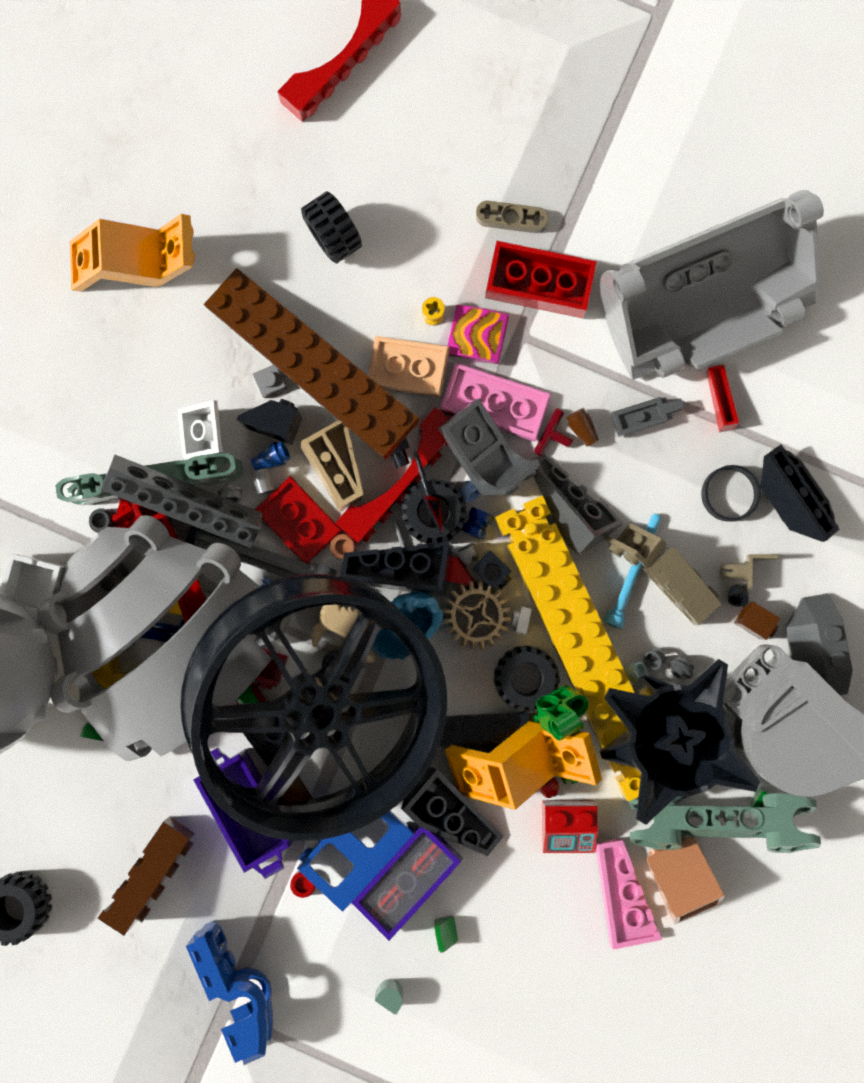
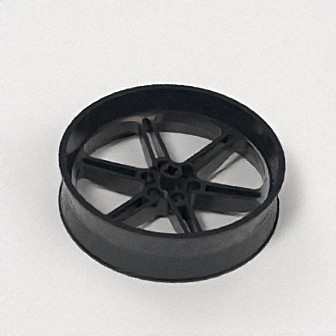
M328 574L297 575L275 580L245 594L226 608L206 629L198 641L184 673L180 700L181 722L200 779L209 795L226 814L241 825L273 838L293 841L322 840L353 832L374 822L397 806L419 783L433 761L442 740L447 716L446 680L441 662L428 638L416 624L402 614L384 595L365 584L341 576ZM324 605H349L356 607L358 613L356 621L327 670L320 677H312L280 628L282 620L295 612L311 607ZM271 627L274 629L300 669L301 674L293 679L291 678L265 633L266 628ZM381 629H389L401 639L412 657L417 672L415 684L407 689L350 694L377 633ZM254 634L260 637L290 687L288 697L278 701L224 706L214 705L212 700L216 681L229 654L247 635ZM338 684L335 690L328 692L331 686ZM311 687L309 691L301 694L304 688ZM350 706L346 712L341 713L343 708ZM297 711L293 717L286 718L290 712ZM411 713L408 723L393 749L368 773L348 737L349 729L357 724L390 719ZM215 718H243V719H215ZM336 730L332 735L327 736L330 731ZM216 732H289L259 784L253 788L244 787L229 777L219 766L208 747L209 736ZM309 732L307 737L300 739L302 734ZM344 746L347 747L363 776L358 781L354 779L337 753ZM319 748H326L330 751L351 785L344 789L319 798L301 801H278L301 772L314 751Z

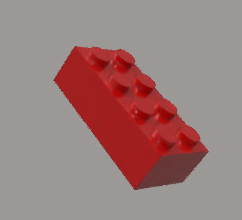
M496 241L485 299L583 319L588 307L597 261Z

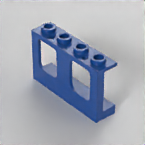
M391 810L381 817L389 825V830L373 847H367L350 832L337 837L317 840L318 843L313 849L308 846L298 857L301 862L297 869L342 912L414 835V828L408 822L404 823ZM328 843L333 844L354 866L351 872L335 887L331 886L310 865L311 860Z

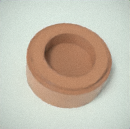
M338 535L331 541L330 551L335 558L343 560L344 553L356 551V544L350 536Z

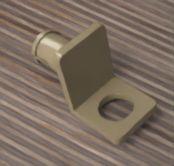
M748 554L744 564L721 563V570L732 571L720 572L721 579H744L746 588L752 589L753 559L776 560L779 559V555Z

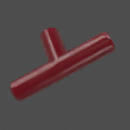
M555 409L534 449L536 455L542 456L551 439L567 448L571 446L573 439L556 430L565 414L563 410Z

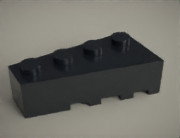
M443 541L435 544L425 543L409 547L400 546L391 547V549L344 553L340 576L371 587L408 592H424L446 597L454 546L450 541Z

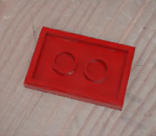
M291 476L254 509L262 512V520L302 562L307 564L325 549L336 536L343 532Z

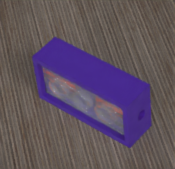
M420 827L351 903L390 941L461 863L463 857L442 836Z

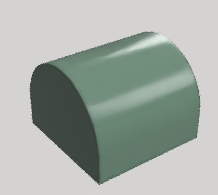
M384 980L378 986L374 1000L394 1015H397L402 1006L403 988L396 980Z

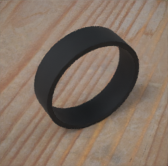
M727 465L716 469L708 475L702 486L701 498L705 509L710 515L721 521L733 522L748 517L756 510L761 498V488L757 478L751 471L739 465ZM719 471H738L745 475L752 484L754 492L752 505L745 514L738 518H729L719 514L709 502L708 486L713 476Z

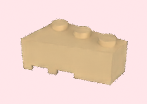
M338 420L301 441L302 451L339 512L362 499L363 490L353 453V445L349 430L344 424Z

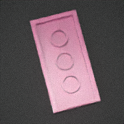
M455 363L440 411L455 415L473 400L480 399L500 431L535 442L551 393Z

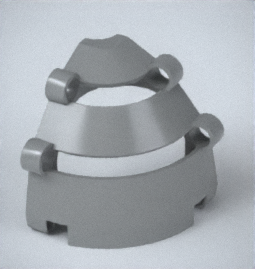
M145 515L140 516L130 528L106 527L81 550L73 554L65 564L60 592L45 599L37 609V618L44 630L58 634L65 676L58 678L51 688L50 696L55 707L66 713L80 710L111 751L125 761L145 757L152 749L159 756H163L185 743L186 738L181 722L180 700L184 673L198 641L212 622L236 600L260 587L239 569L241 560L235 550L222 543H213L205 550L169 536L168 530L159 520ZM115 573L125 577L117 587H115V580L112 577ZM198 577L214 589L210 597L185 625L146 661L106 689L97 683L92 672L118 656L146 633L175 605ZM54 604L60 605L65 610L66 622H62L56 617ZM290 615L281 622L280 628L282 633H284L291 622ZM266 628L265 633L270 642L279 639L273 628ZM254 634L247 635L229 654L216 681L212 700L214 705H231L271 661L272 658L260 647L265 645L260 637ZM69 682L75 684L79 689L80 699L78 702L72 700L68 694Z

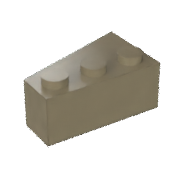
M674 546L664 548L649 568L643 567L641 569L693 625H700L721 605L717 599L719 597L717 592L710 586H706L699 573L688 564Z

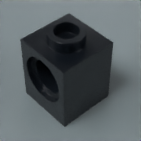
M491 550L472 568L493 590L497 587L503 589L511 580L508 575L512 570ZM489 565H496L500 568V576L497 579H491L487 576L486 570Z

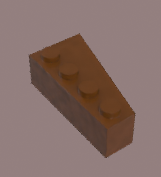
M170 816L164 820L143 850L144 856L140 857L128 872L129 879H126L111 897L115 901L105 910L103 909L97 919L123 936L138 921L142 923L151 911L148 905L152 899L157 901L164 891L165 886L162 884L166 877L171 879L180 866L176 863L181 854L186 856L194 843L190 840L195 833Z

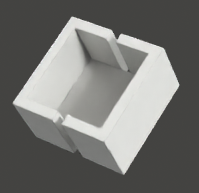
M10 553L0 587V594L18 603L29 613L37 614L39 605L45 599L60 592L65 566L25 555ZM54 604V613L56 617L60 605Z

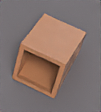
M681 836V849H653L649 852L650 856L646 857V863L674 924L721 904L724 898V894L694 836L688 839L686 836Z

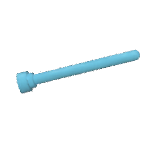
M655 513L651 516L646 531L654 535L661 521L659 514ZM639 563L637 566L631 565L614 609H611L609 613L607 612L603 620L604 623L622 630L626 621L623 612L642 568V565Z

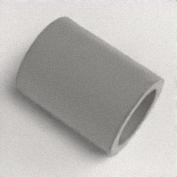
M268 468L251 473L258 496L275 491Z

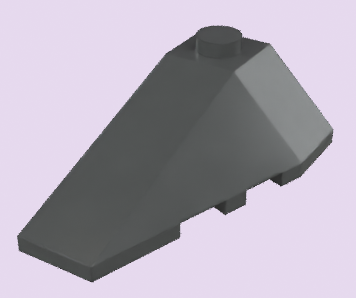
M546 455L531 459L539 460L541 463L533 477L562 537L577 555L595 547L604 540L606 535L609 536L623 524L601 499L598 502L586 493L588 489L581 484L579 487L571 482L568 473Z

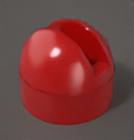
M553 777L539 791L546 798L555 797L559 793V783Z

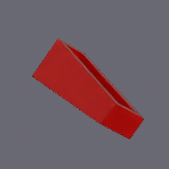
M724 364L708 367L706 372L719 432L735 430L739 420Z

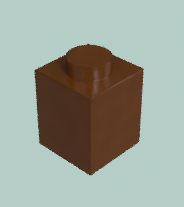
M748 602L743 606L734 624L758 639L767 640L772 638L779 628L777 623L780 618L757 603Z

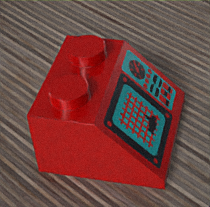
M542 800V852L595 853L598 835V806L593 800Z

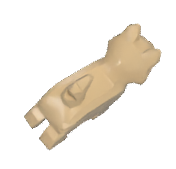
M324 605L320 612L319 622L312 628L314 632L309 635L312 638L313 647L318 645L321 637L327 630L346 638L356 621L357 610H353L351 607L347 609L345 606L341 607L340 605ZM372 648L365 662H375L376 653H374Z

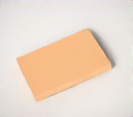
M375 336L368 376L386 390L441 398L450 348L448 346Z

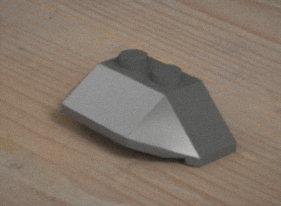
M828 593L803 597L785 626L791 659L807 662L839 695L848 694L853 669L843 618Z

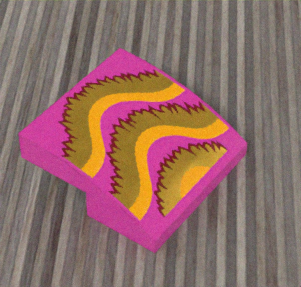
M456 305L447 345L450 348L449 356L470 358L475 362L499 365L509 315L483 308Z

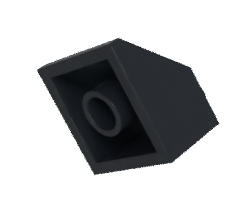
M280 399L279 402L270 400L239 414L236 420L246 429L293 445L303 417L298 412V408L294 407V403Z

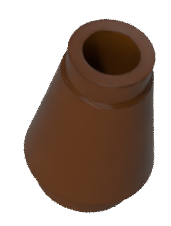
M584 407L566 417L569 422L567 425L586 447L599 440L590 413L586 412Z

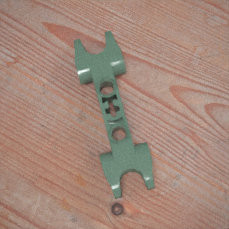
M228 453L194 456L188 460L145 465L148 468L194 486L234 481L244 474L242 461ZM231 462L230 468L223 472L224 465ZM90 473L68 477L60 480L55 485L58 499L77 505L109 502L120 497L101 491L107 473ZM67 483H74L67 489L69 497H66L63 494L64 486Z
M789 793L764 795L762 797L763 807L680 806V801L676 803L670 802L653 818L654 823L650 828L630 832L631 844L656 850L681 849V836L766 838L767 850L773 853H794L819 848L821 839L820 836L801 832L795 827L793 818L796 815L815 812L817 808L816 800ZM638 797L629 801V808L637 810ZM698 817L702 824L694 826L690 824L688 819ZM719 818L724 819L726 826L721 825V822L718 821ZM734 818H737L736 827L734 826V825H735ZM743 819H753L756 822V826H746L743 823Z

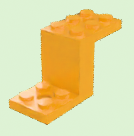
M180 214L159 229L99 218L69 241L71 290L82 292L100 279L160 287L193 267L195 261V254L192 251L194 229L191 225V216Z
M528 721L490 753L454 745L449 746L445 750L456 788L463 796L513 810L520 807L554 776L597 785L602 780L590 733L578 731L558 741L549 732L542 729L540 723Z

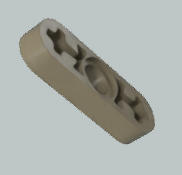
M486 200L477 206L476 220L484 227L540 233L547 226L548 214L540 207ZM485 209H490V213L495 215H490L489 219H486L483 213ZM498 210H502L500 221H497ZM509 211H514L518 214L519 219L515 223H509L505 219V214ZM523 213H527L525 224H522ZM538 215L541 221L539 225H534V221L530 219Z

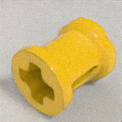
M429 297L424 301L422 316L428 325L435 326L443 321L445 307L441 299ZM434 308L438 309V313L435 312L433 315L429 314V310L432 311Z

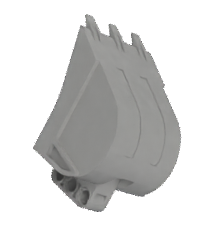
M763 644L756 647L726 678L723 705L727 708L728 721L734 737V749L756 777L786 793L802 797L824 795L864 779V714L846 702L807 662L792 660L780 647ZM771 650L774 657L766 663L764 655L766 651ZM752 668L755 675L747 681L745 677L746 672ZM734 687L737 693L729 701L727 699V691Z

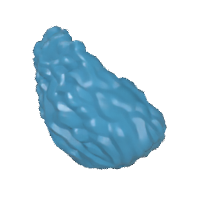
M410 592L398 595L391 601L402 614L418 626L428 639L437 632L443 619V613L439 609L438 601L431 594ZM381 629L377 633L372 650L381 658L387 657L392 660H404L405 657L410 656L406 646L395 633L389 629Z

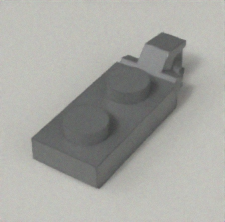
M658 397L611 412V417L617 435L621 437L666 423L673 419L672 413L681 411L684 406L681 398L667 402L666 397Z

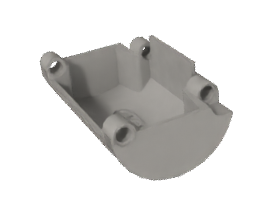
M799 190L788 198H780L622 265L617 272L609 270L603 273L600 280V292L605 318L616 349L631 378L635 380L654 371L661 378H665L684 370L687 365L695 366L697 370L777 337L783 334L781 328L804 319L806 314L805 308L816 303L815 290L821 288L817 220L823 217L824 208L820 198L808 190Z

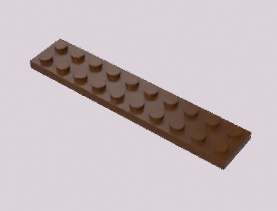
M238 268L228 276L203 304L211 313L385 460L420 422L419 417Z

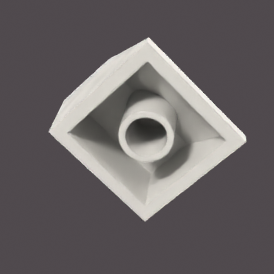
M217 400L178 409L183 460H188L194 456L223 453Z

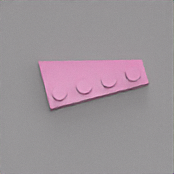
M617 838L596 842L610 947L614 950L662 940L660 932L654 923L652 912L644 898L642 887L634 873L635 869L623 840Z

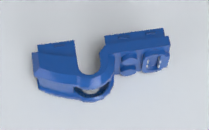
M213 920L205 924L201 930L196 931L186 945V948L209 1001L217 997L227 1002L239 997H247L251 1000L231 1010L230 1013L235 1023L221 1029L234 1062L237 1063L242 1060L244 1066L265 1056L267 1043L271 1041L273 1027L271 984L265 974L257 969H235V958L232 951H228L226 948L227 939L223 929ZM249 980H257L261 984L262 990L257 984Z

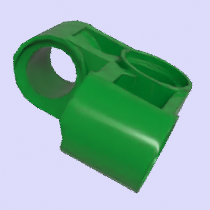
M568 685L561 686L559 689L540 697L536 701L541 728L549 732L556 740L561 741L583 729L584 723L580 721L579 717L587 711L588 700Z

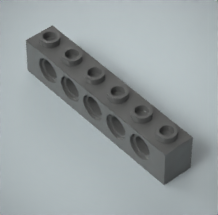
M116 454L112 459L101 487V491L249 548L252 547L261 529L262 512Z

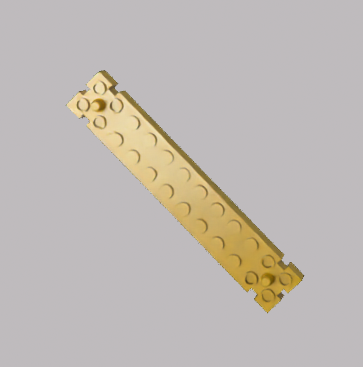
M541 495L524 503L521 506L522 512L517 514L513 508L496 516L494 520L501 536L508 535L512 542L507 546L508 551L572 688L588 700V708L584 714L602 749L628 730L604 699V695L609 688L635 692L556 523L550 526L546 517L551 513ZM607 761L609 768L614 773L619 772L620 774L614 778L622 796L628 802L639 796L641 778L637 769Z

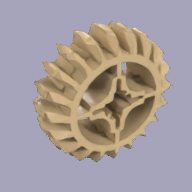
M472 581L469 582L470 590L467 591L463 585H460L459 589L462 594L458 595L455 591H452L451 595L456 598L453 602L449 599L445 601L446 604L452 606L451 610L443 609L442 611L444 614H450V618L443 619V623L451 622L452 627L447 628L446 632L451 633L455 630L456 634L452 637V640L455 642L459 637L463 638L460 644L461 647H465L467 641H470L471 650L475 649V642H479L480 649L484 650V641L487 640L489 645L493 647L495 643L492 637L495 636L501 641L503 637L498 633L501 629L504 632L509 630L507 627L502 626L503 621L511 622V618L504 617V613L511 612V608H502V604L508 602L507 598L499 601L497 597L501 595L502 591L497 590L493 595L490 593L493 589L490 585H488L487 590H483V581H479L478 589H474ZM471 594L482 595L480 601L474 607L470 608L460 603L462 599ZM489 599L493 601L497 608V621L487 616L485 612ZM483 603L481 615L484 616L483 618L488 619L489 622L484 620L480 622L478 620V623H474L472 628H470L473 623V617L464 609L469 611L474 609L476 611V608H480ZM456 610L468 617V625L464 633L456 623ZM480 624L493 627V630L484 636H471L475 628Z

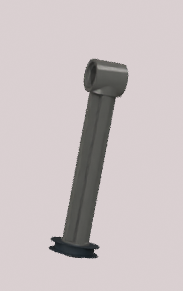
M192 525L187 532L185 542L205 550L213 543L225 544L235 550L242 563L285 578L305 574L336 575L337 572L335 569L319 563L310 565L255 545L249 548Z

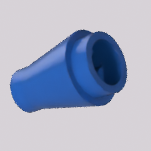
M282 441L279 443L273 442L250 460L253 468L257 471L286 465V462L290 460V454Z

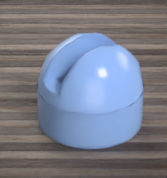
M465 481L467 485L465 487L461 485L459 492L463 496L462 498L467 503H470L480 493L472 481Z

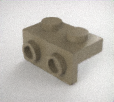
M632 523L628 524L617 540L608 535L604 538L610 545L608 549L619 558L624 555V558L632 565L637 566L639 563L646 568L651 566L667 545L662 538Z

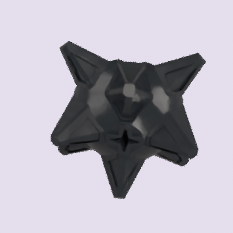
M717 659L688 685H677L644 675L638 679L639 694L609 688L604 695V699L628 730L602 748L600 756L601 759L635 768L640 773L636 819L645 825L670 802H679L692 795L710 790L715 785L756 792L760 784L759 779L734 749V737L728 721V714L723 708L728 664L720 659Z

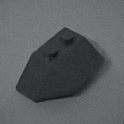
M782 444L767 453L763 460L760 487L766 498L773 505L781 520L790 531L821 542L827 541L840 530L835 522V515L828 498L801 459L786 450Z

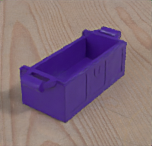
M220 748L211 751L215 760L223 757L224 761L219 763V766L235 782L247 788H253L259 784L262 777L247 749L240 751L232 757H228ZM200 776L193 779L244 873L253 868L262 874L264 879H267L284 869L282 851L289 848L293 840L266 836L241 825L216 804L207 792ZM275 855L278 857L277 861L262 869L260 868L259 864Z

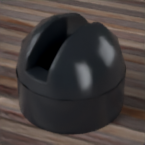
M735 584L729 588L728 602L731 605L741 607L748 603L749 592L745 586Z

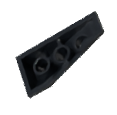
M429 766L414 789L403 799L401 810L419 827L485 856H488L504 837L438 769Z

